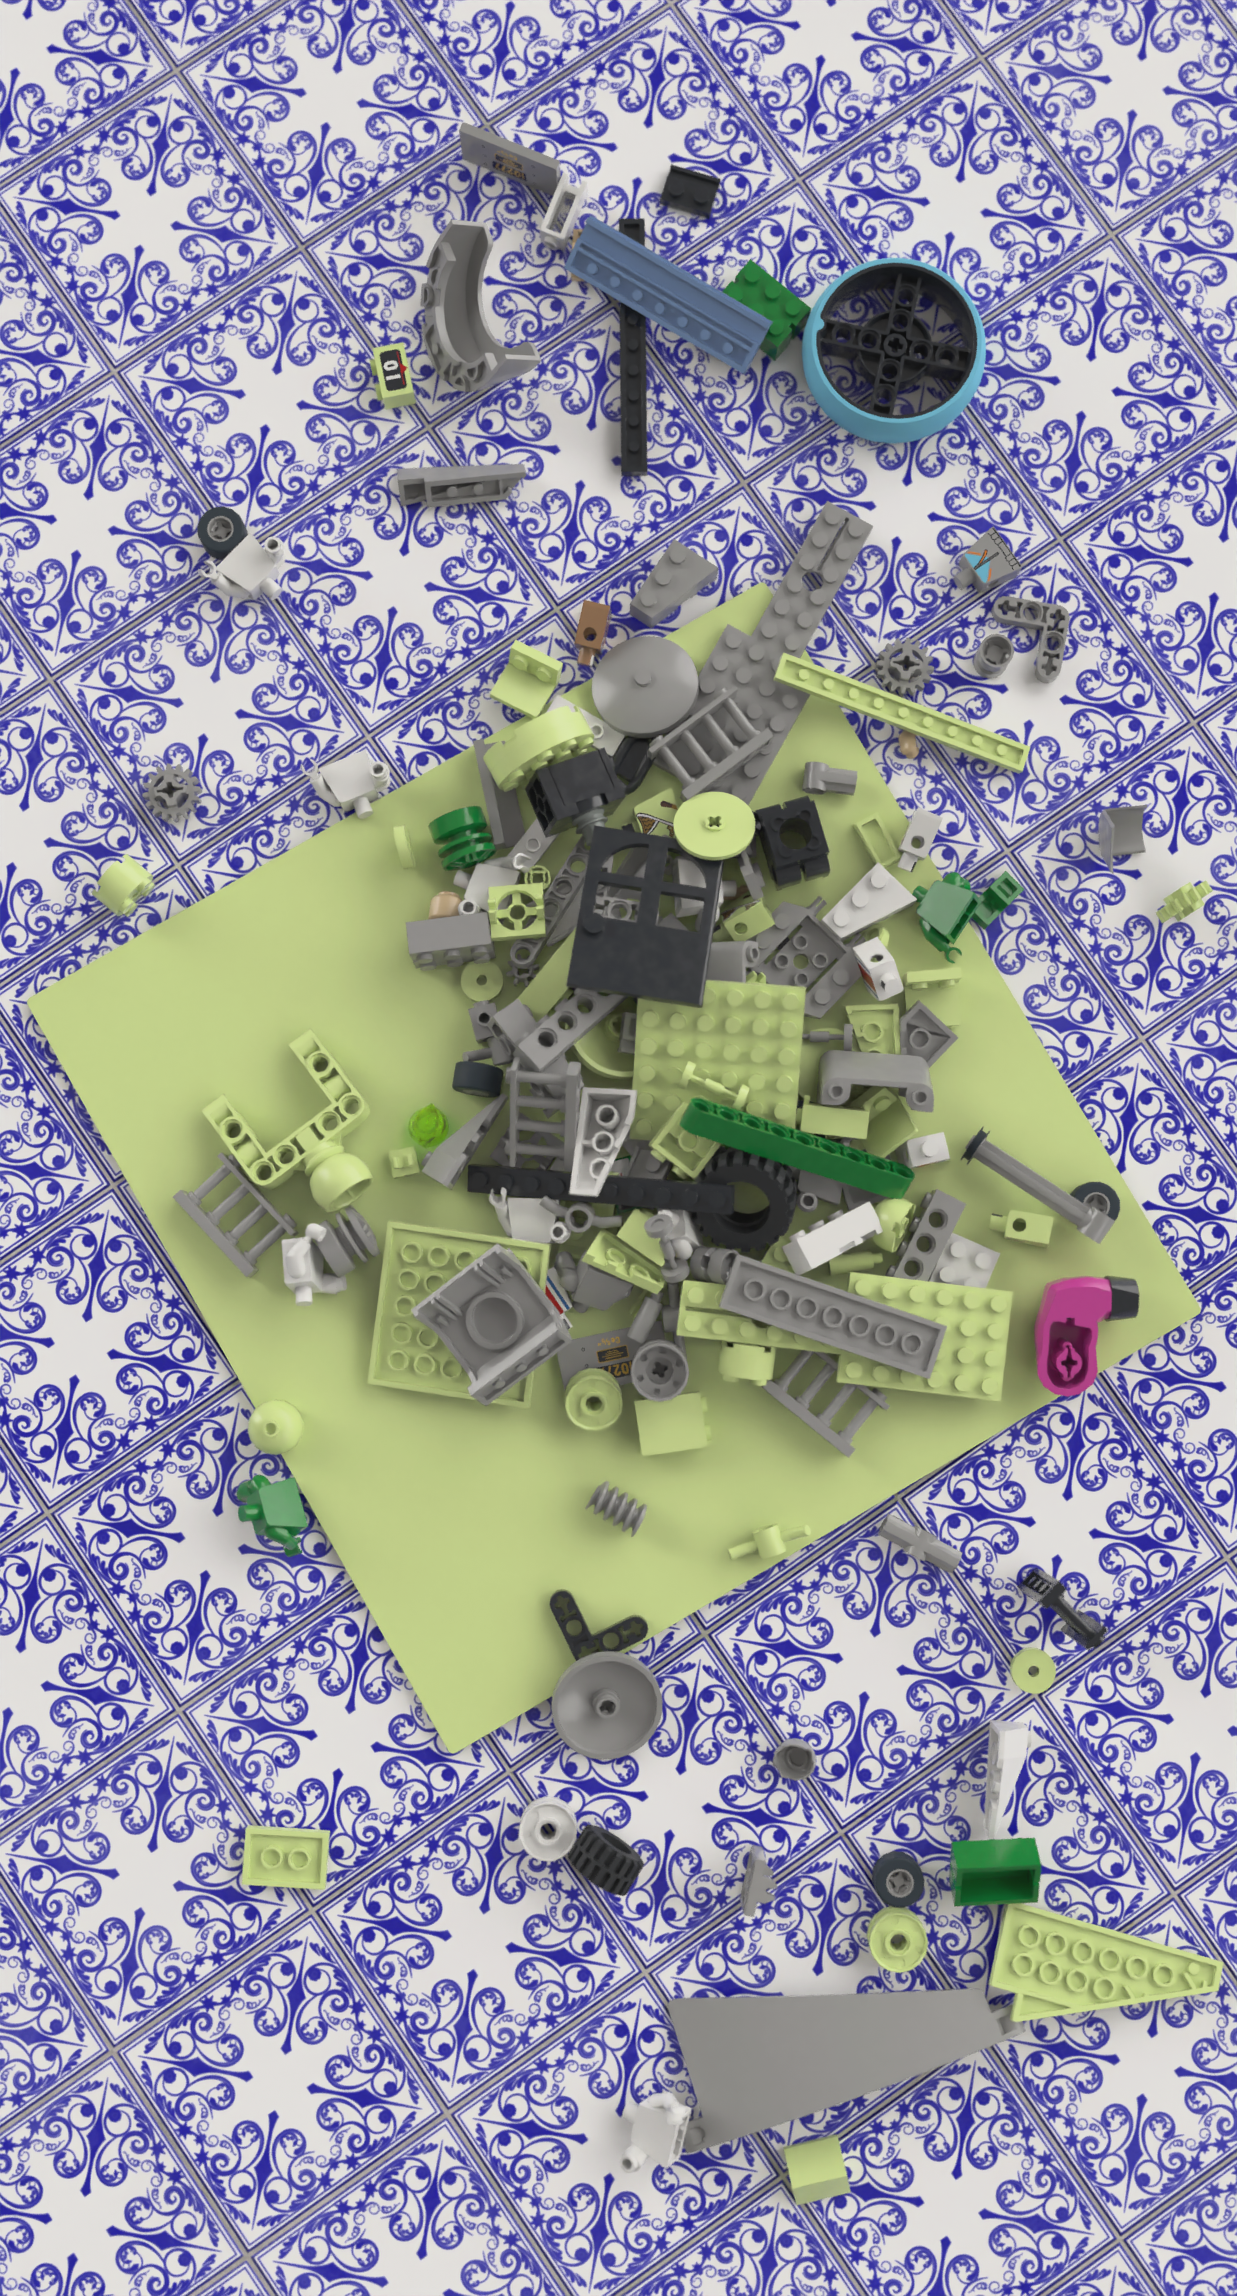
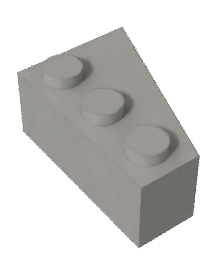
M674 539L631 601L630 615L648 627L653 628L678 609V606L687 599L694 597L699 590L717 579L718 567Z

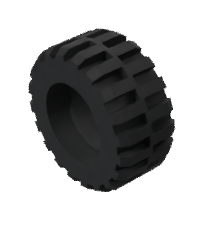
M730 1146L728 1150L725 1147L717 1149L714 1156L710 1158L694 1182L714 1184L747 1182L757 1186L765 1193L769 1205L759 1212L750 1214L734 1211L731 1215L692 1211L694 1212L692 1218L695 1225L701 1224L700 1232L705 1237L711 1236L712 1243L717 1246L720 1243L726 1245V1249L729 1250L738 1248L741 1249V1253L750 1252L751 1248H755L756 1251L763 1250L766 1247V1243L774 1245L779 1241V1236H784L788 1231L795 1212L798 1193L796 1192V1179L791 1177V1168L789 1165H782L780 1162Z

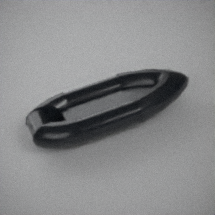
M627 736L613 758L615 764L614 771L616 775L629 781L628 785L624 784L625 795L635 792L650 770L655 758L651 760L648 757L649 744L658 736L651 738Z

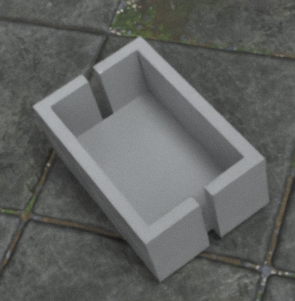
M487 912L406 922L409 955L415 967L420 968L422 971L434 970L436 966L440 965L459 967L463 965V962L474 961L476 964H483L489 962L490 959L496 958Z

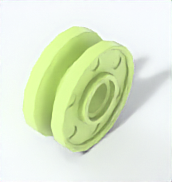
M589 1368L579 1371L570 1378L565 1387V1409L568 1418L576 1426L584 1430L598 1431L608 1428L616 1422L622 1412L623 1400L619 1382L611 1373L605 1370ZM593 1396L599 1398L597 1402L587 1401L588 1398Z
M886 1907L877 1912L868 1924L867 1940L872 1956L881 1967L891 1972L902 1973L912 1970L922 1962L927 1952L928 1940L923 1924L914 1912L906 1907ZM900 1934L904 1936L900 1943L890 1942L894 1935Z

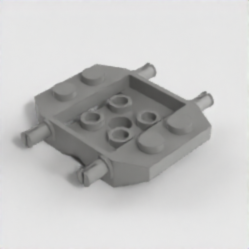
M820 896L806 908L783 901L772 913L775 924L746 940L758 942L760 953L757 964L752 968H747L746 976L752 971H755L757 975L763 972L766 976V984L806 987L807 989L835 959L838 961L805 996L804 1016L821 1019L862 976L853 947L866 941L862 937L855 944L862 936L857 933L848 944H843L816 918V914L827 904L825 900L819 904L822 900ZM800 925L802 928L765 964V959ZM798 955L805 956L808 960V966L804 969L796 968L793 964L794 957Z

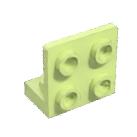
M515 640L510 649L509 662L492 688L490 698L534 719L539 716L558 685L563 663Z
M961 967L905 973L902 979L906 1012L919 1000L947 1027L961 1025L958 982L962 979Z
M872 1086L847 1106L864 1108L865 1102H871L867 1139H860L870 1154L885 1158L918 1132L916 1125L898 1095L889 1087Z

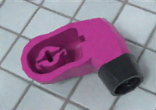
M1076 1276L1061 1278L1045 1285L1034 1325L1037 1374L1045 1388L1057 1395L1073 1396L1081 1394L1094 1383L1098 1373L1096 1356L1098 1323L1104 1319L1107 1322L1136 1318L1139 1310V1289L1135 1279L1116 1276H1105L1104 1278Z

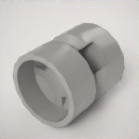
M991 634L982 641L973 659L974 668L979 675L988 679L997 678L1002 675L1014 654V647L1010 639L1001 634Z
M700 1246L693 1252L691 1257V1274L697 1281L726 1285L735 1256L739 1253L736 1250Z

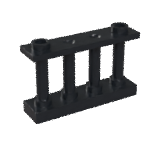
M1036 1567L1017 1586L1025 1595L1048 1610L1051 1607L1066 1622L1060 1630L1088 1651L1091 1648H1097L1105 1640L1106 1636L1104 1634L1108 1629L1082 1611L1078 1610L1076 1612L1064 1600L1065 1596L1063 1593L1067 1588L1057 1579Z

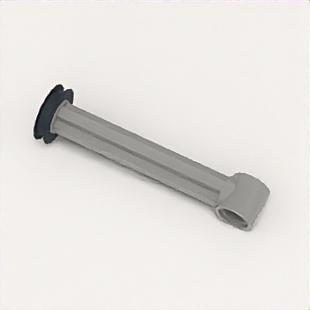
M984 1126L976 1136L974 1135L971 1138L961 1160L963 1158L968 1160L967 1165L972 1158L977 1159L1078 1226L1076 1229L1098 1244L1102 1242L1115 1223L1113 1219L1093 1206L1089 1208L986 1140L990 1131L988 1133L982 1131Z

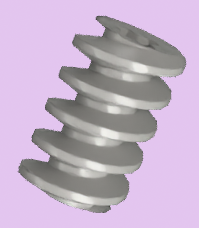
M605 1481L597 1487L585 1509L594 1504L593 1514L597 1515L603 1510V1520L606 1521L613 1516V1526L622 1521V1531L625 1532L630 1527L633 1528L631 1535L633 1537L645 1518L647 1505L642 1504L639 1508H636L638 1501L636 1498L627 1503L628 1493L624 1492L618 1497L619 1488L615 1486L612 1490L608 1491L609 1482Z

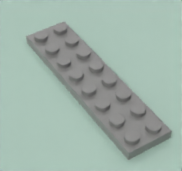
M739 1254L735 1256L718 1306L928 1379L931 1377L947 1326Z

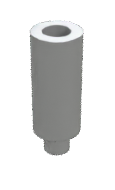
M652 1292L651 1297H645L627 1333L628 1337L645 1344L663 1307L660 1301L664 1293L659 1292L655 1294Z

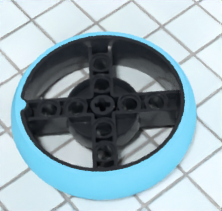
M885 258L869 261L854 267L837 278L825 289L811 310L802 340V361L805 378L814 399L833 422L844 430L860 438L880 443H904L919 440L938 432L950 424L961 414L976 393L983 375L986 357V341L982 321L966 291L953 278L938 268L924 262L905 258ZM881 289H894L890 311L875 315L864 327L830 320L842 305L861 294ZM918 295L934 302L950 317L959 331L964 348L932 341L927 327L920 319L914 316ZM900 299H905V300H907L909 303H908V304H903V303H901L899 300H900ZM894 324H901L904 328L898 329ZM837 338H845L848 342L841 343ZM869 343L873 348H866L862 344ZM892 348L896 349V353L891 352ZM822 354L856 361L862 377L874 386L869 409L853 402L838 389L826 370ZM915 354H921V355H923L925 358H924V359H918V358H916L914 355H915ZM946 359L950 362V364H942L940 360ZM889 373L894 378L887 379L883 376V374ZM923 376L958 383L955 389L943 401L929 409L913 414L893 415L897 392L912 387ZM884 398L889 403L882 404L877 399Z

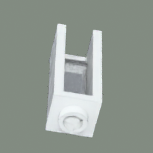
M563 172L540 227V239L546 247L552 250H566V245L585 199L588 197L587 181L582 180L580 187L577 188L569 185L568 174Z

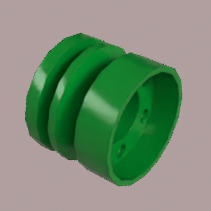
M480 806L464 807L436 818L429 824L428 827L436 845H445L438 851L439 857L444 858L441 864L445 871L473 867L477 863L489 859L497 852L494 843H489L492 840L491 834L479 833L487 826Z

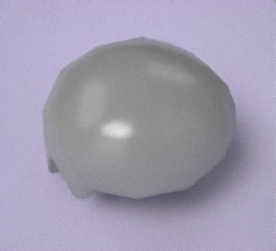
M798 1738L786 1739L777 1747L773 1758V1766L778 1769L782 1778H790L795 1781L808 1778L815 1769L816 1755L807 1742Z

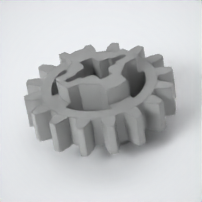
M908 637L903 644L897 638L894 642V647L887 643L885 646L886 652L880 651L878 656L880 661H877L875 668L881 669L876 675L877 679L884 678L881 687L884 688L889 685L891 687L889 693L893 694L895 690H898L900 697H903L905 691H908L910 696H914L915 688L922 692L925 687L924 683L929 684L931 680L928 674H932L934 671V667L929 665L933 661V656L926 657L928 648L920 649V641L918 640L914 645L910 644V638ZM901 652V655H899L897 658L892 657L890 659V657L894 654ZM901 664H906L908 671H904ZM918 675L920 676L917 680L909 683V680L912 677H918Z
M167 763L166 770L164 771L159 766L156 767L158 774L155 776L149 773L148 776L152 780L151 783L143 784L149 790L142 794L145 800H150L145 804L149 810L154 809L152 814L156 818L162 814L164 822H168L170 817H172L175 823L179 822V816H183L186 820L189 819L187 812L196 813L197 810L193 806L194 803L200 804L202 802L196 796L203 793L202 789L196 786L199 783L196 776L192 777L193 773L190 769H186L183 772V767L180 764L173 769L170 763ZM177 777L185 780L188 785L179 784ZM172 789H175L177 792H174L173 797L170 798L168 795L172 794ZM157 801L161 803L166 802L168 809L161 807Z

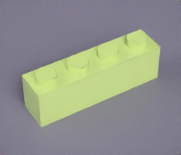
M576 928L518 997L522 1004L530 1008L533 1019L536 1022L545 1015L551 1017L556 1013L555 1007L563 999L567 998L569 1000L574 994L572 987H566Z

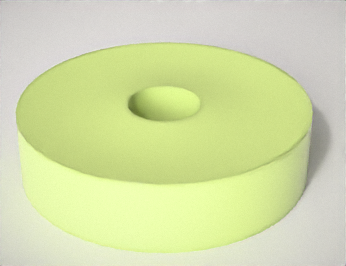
M405 825L394 827V836L403 869L415 867L414 853L408 830Z
M472 961L463 969L460 983L464 994L474 1002L489 1000L491 1002L501 994L504 987V977L500 968L494 962L489 961L483 964H476ZM485 977L487 982L485 985H479L477 983L478 979Z
M1029 1647L1015 1654L1010 1664V1674L1014 1683L1021 1690L1037 1694L1044 1692L1052 1685L1056 1675V1668L1052 1658L1041 1649ZM1031 1666L1037 1667V1672L1034 1675H1029L1028 1670Z

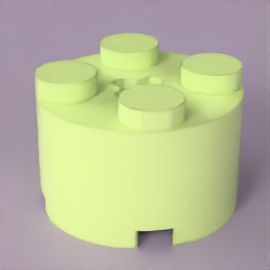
M125 854L122 856L126 859L124 862L120 863L116 860L105 871L97 882L100 889L98 892L93 889L92 895L117 916L124 914L128 917L137 908L138 905L135 902L141 895L146 897L150 894L155 884L152 883L153 875L132 857Z
M722 1341L718 1372L723 1374V1380L739 1382V1378L750 1379L751 1384L765 1386L767 1380L773 1378L776 1347L771 1346L769 1348L764 1345Z

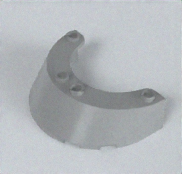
M451 219L434 244L426 267L430 269L427 283H422L420 306L425 307L426 324H421L429 358L441 379L449 381L453 388L458 391L475 392L528 373L541 362V358L536 346L532 342H523L519 346L507 348L500 344L492 335L483 310L482 283L486 263L493 248V238L487 224L484 222Z

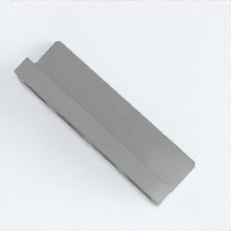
M484 739L475 740L473 744L496 850L515 847L525 834L516 788L507 792L499 789L483 760L485 753L495 743L484 744Z

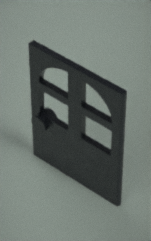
M594 825L566 987L702 1008L724 859L705 860L695 857L686 852L679 845L676 838ZM636 847L649 848L644 878L601 871L605 862L617 852ZM667 852L680 854L692 861L703 874L706 888L663 881ZM598 885L641 891L637 922L607 918L593 912ZM660 895L703 901L700 931L693 932L656 926Z

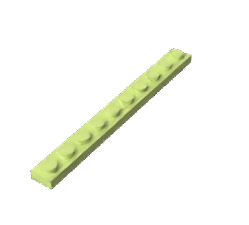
M784 652L781 655L773 678L776 682L1018 774L1023 771L1030 750V746Z

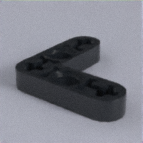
M560 1589L551 1596V1610L576 1661L585 1657L579 1656L582 1652L581 1647L586 1646L587 1649L596 1646L593 1640L597 1638L603 1652H619L641 1641L648 1633L647 1621L640 1615H631L597 1633L591 1634L579 1606L570 1591ZM561 1595L563 1599L569 1598L570 1601L567 1603L569 1613L575 1609L577 1614L569 1615L564 1620H561L560 1616H564L565 1612L561 1606H555L558 1602L557 1597ZM571 1620H577L582 1624V1631L577 1635L569 1634L566 1629L567 1623ZM632 1621H635L636 1624L642 1623L643 1627L640 1628L641 1634L636 1635L635 1632H631L626 1635L629 1640L624 1642L623 1635L618 1628L623 1626L625 1632L631 1628ZM607 1633L616 1634L619 1638L618 1645L613 1648L606 1647L603 1643L604 1636ZM597 1649L591 1652V1654L598 1653L599 1650Z

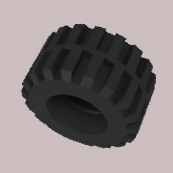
M594 1825L585 1826L568 1853V1859L582 1876L599 1888L619 1896H625L644 1867L641 1857L631 1846L613 1833Z

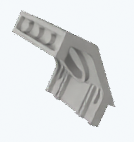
M498 1243L411 1309L414 1317L432 1329L461 1364L472 1383L467 1387L470 1396L485 1406L489 1405L573 1341L559 1311L511 1249L505 1250Z

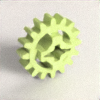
M1206 880L1196 887H1193L1190 882L1164 898L1166 906L1155 913L1162 923L1172 917L1180 921L1204 906L1202 898L1213 890Z

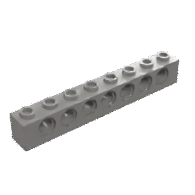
M672 913L664 919L661 916L659 917L657 926L689 931ZM577 988L574 991L575 996L571 1000L563 999L555 1007L556 1013L551 1017L548 1015L542 1017L536 1023L535 1027L537 1029L531 1034L525 1032L515 1042L517 1047L513 1055L520 1057V1062L529 1072L542 1073L626 1000L628 996L607 993L608 996H601L597 991ZM577 1006H585L589 1013L581 1012ZM558 1022H565L570 1029L563 1030L559 1027ZM538 1039H546L550 1043V1047L542 1046Z

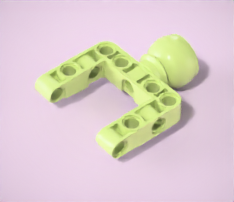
M310 1028L291 1042L289 1046L331 1101V1105L268 1152L257 1141L259 1138L241 1114L229 1103L225 1094H222L202 1109V1112L254 1183L263 1189L273 1190L298 1171L305 1172L306 1176H311L310 1188L318 1206L327 1213H334L357 1200L371 1187L374 1181L366 1163L353 1154L344 1153V1146H341L342 1138L368 1118L370 1108ZM327 1061V1069L323 1072H317L318 1065L321 1062ZM353 1103H359V1110L354 1114H348L349 1106ZM332 1119H337V1127L332 1131H327V1123ZM240 1127V1134L235 1138H231L233 1128ZM288 1152H293V1160L288 1164H284V1155ZM271 1168V1177L262 1181V1172L265 1169Z

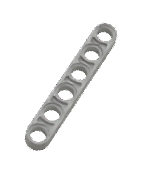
M583 835L544 895L545 907L555 905L558 908L555 916L548 917L545 915L546 937L539 939H516L510 950L511 961L517 968L526 969L532 966L584 883L590 851L584 847L585 839ZM581 861L585 863L586 867L580 873L573 872L570 868L573 862ZM561 883H568L572 886V890L570 893L562 895L557 892V887ZM531 916L523 929L532 925L537 916ZM520 949H526L530 952V957L526 961H518L515 958L516 952Z

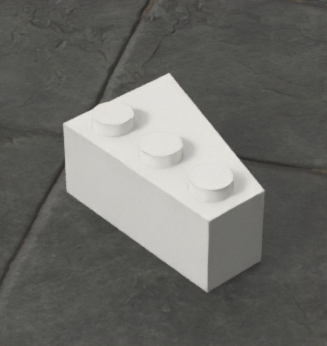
M878 862L821 920V923L842 942L868 929L870 926L913 906L917 899Z
M870 1201L845 1214L842 1209L827 1217L830 1222L825 1224L822 1219L808 1227L810 1232L807 1234L804 1230H801L790 1236L791 1242L784 1245L782 1249L795 1274L801 1275L846 1250L863 1243V1241L873 1237L875 1233L878 1235L883 1232L879 1218Z

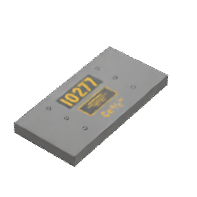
M462 122L459 134L463 160L554 196L561 179L559 160Z
M661 1320L655 1321L646 1342L660 1338L665 1339ZM630 1327L572 1339L571 1343L557 1353L564 1390L571 1377L579 1371L589 1368L602 1369L611 1373L619 1382V1385L632 1383L631 1364L633 1355L643 1344L627 1336ZM656 1362L653 1372L658 1371L662 1375L667 1365H661L660 1362Z

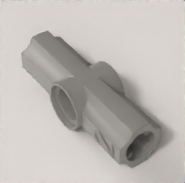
M888 1513L880 1526L878 1535L901 1546L905 1552L924 1562L927 1560L946 1572L952 1574L961 1560L962 1552L936 1539L935 1535L916 1525L913 1527L894 1515Z

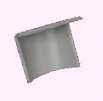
M1147 805L1104 809L1100 814L1098 826L1099 848L1101 856L1112 874L1113 856L1144 853L1146 851L1143 842L1142 820Z

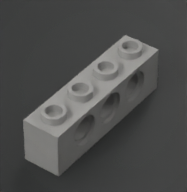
M938 1189L932 1190L931 1193L927 1192L920 1205L923 1210L919 1218L916 1216L913 1218L908 1228L911 1234L907 1242L902 1241L896 1252L899 1258L895 1266L890 1265L885 1276L928 1281L966 1203ZM933 1212L941 1217V1224L937 1228L932 1227L929 1223V1216ZM921 1236L929 1241V1248L925 1252H921L916 1246V1242ZM908 1261H913L917 1266V1272L913 1276H908L904 1271V1266Z

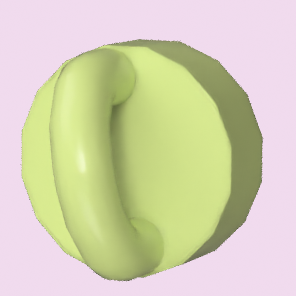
M879 924L870 926L863 935L865 940L869 941L878 937L887 949L889 931Z

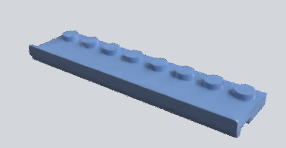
M590 215L585 222L586 225L580 238L577 239L564 269L739 372L746 374L773 322Z

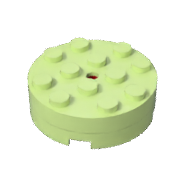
M577 705L574 706L576 712H571L568 706H564L532 719L513 730L515 735L504 745L499 740L485 753L483 760L500 790L507 792L519 786L524 790L536 770L548 768V766L588 752L586 748L594 743V734Z

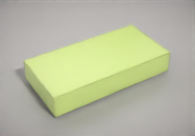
M878 812L854 823L853 827L874 866L879 862L886 869L900 861L902 856Z

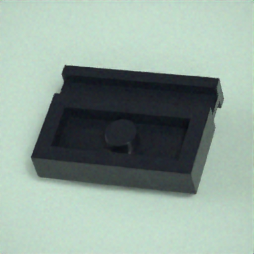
M671 164L660 198V204L710 219L721 179Z

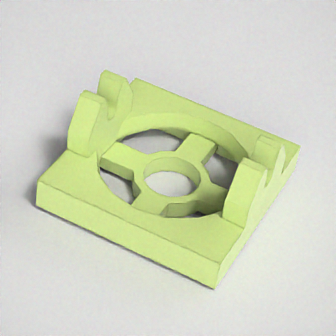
M543 883L488 887V913L492 941L546 937ZM512 894L513 903L508 909L497 910L502 899ZM521 894L531 897L537 904V907H526L525 904L521 903ZM514 907H522L525 910V915L522 919L515 920L510 916V912ZM537 916L532 925L523 929V923L528 917ZM508 918L510 922L514 923V930L505 928L498 919Z

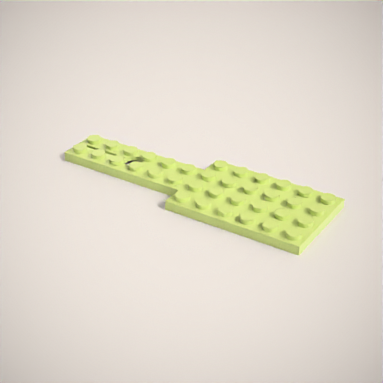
M854 1272L848 1273L846 1292L947 1326L931 1377L928 1379L773 1325L758 1328L753 1324L750 1317H739L744 1315L732 1311L728 1312L729 1310L718 1307L726 1285L682 1280L676 1335L839 1354L836 1382L1001 1401L1012 1291Z

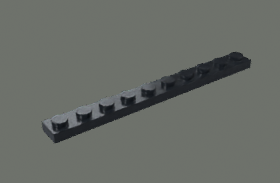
M645 218L619 219V232L645 246ZM619 301L621 476H647L646 316Z
M482 1164L468 1165L467 1192L490 1194L491 1189H493L494 1194L501 1195V1188H505L507 1195L544 1198L546 1195L548 1198L556 1200L730 1215L734 1213L735 1185L607 1175L598 1197L569 1194L572 1172Z

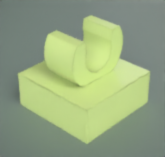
M415 1146L388 1151L394 1179L421 1173Z

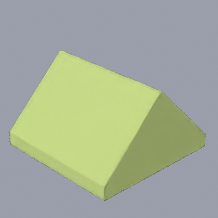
M837 2134L783 2147L796 2205L851 2192Z

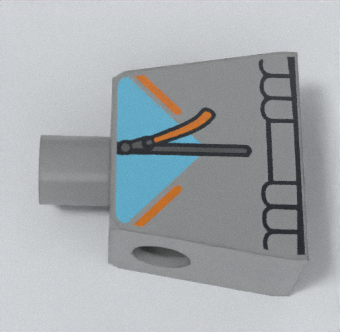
M993 526L962 555L959 565L963 571L955 575L953 579L960 590L973 584L976 590L982 593L1017 577L1022 569V565Z

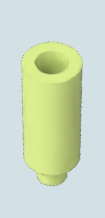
M871 1250L840 1254L827 1261L830 1276L874 1269V1264L883 1263V1257L881 1252L872 1254Z

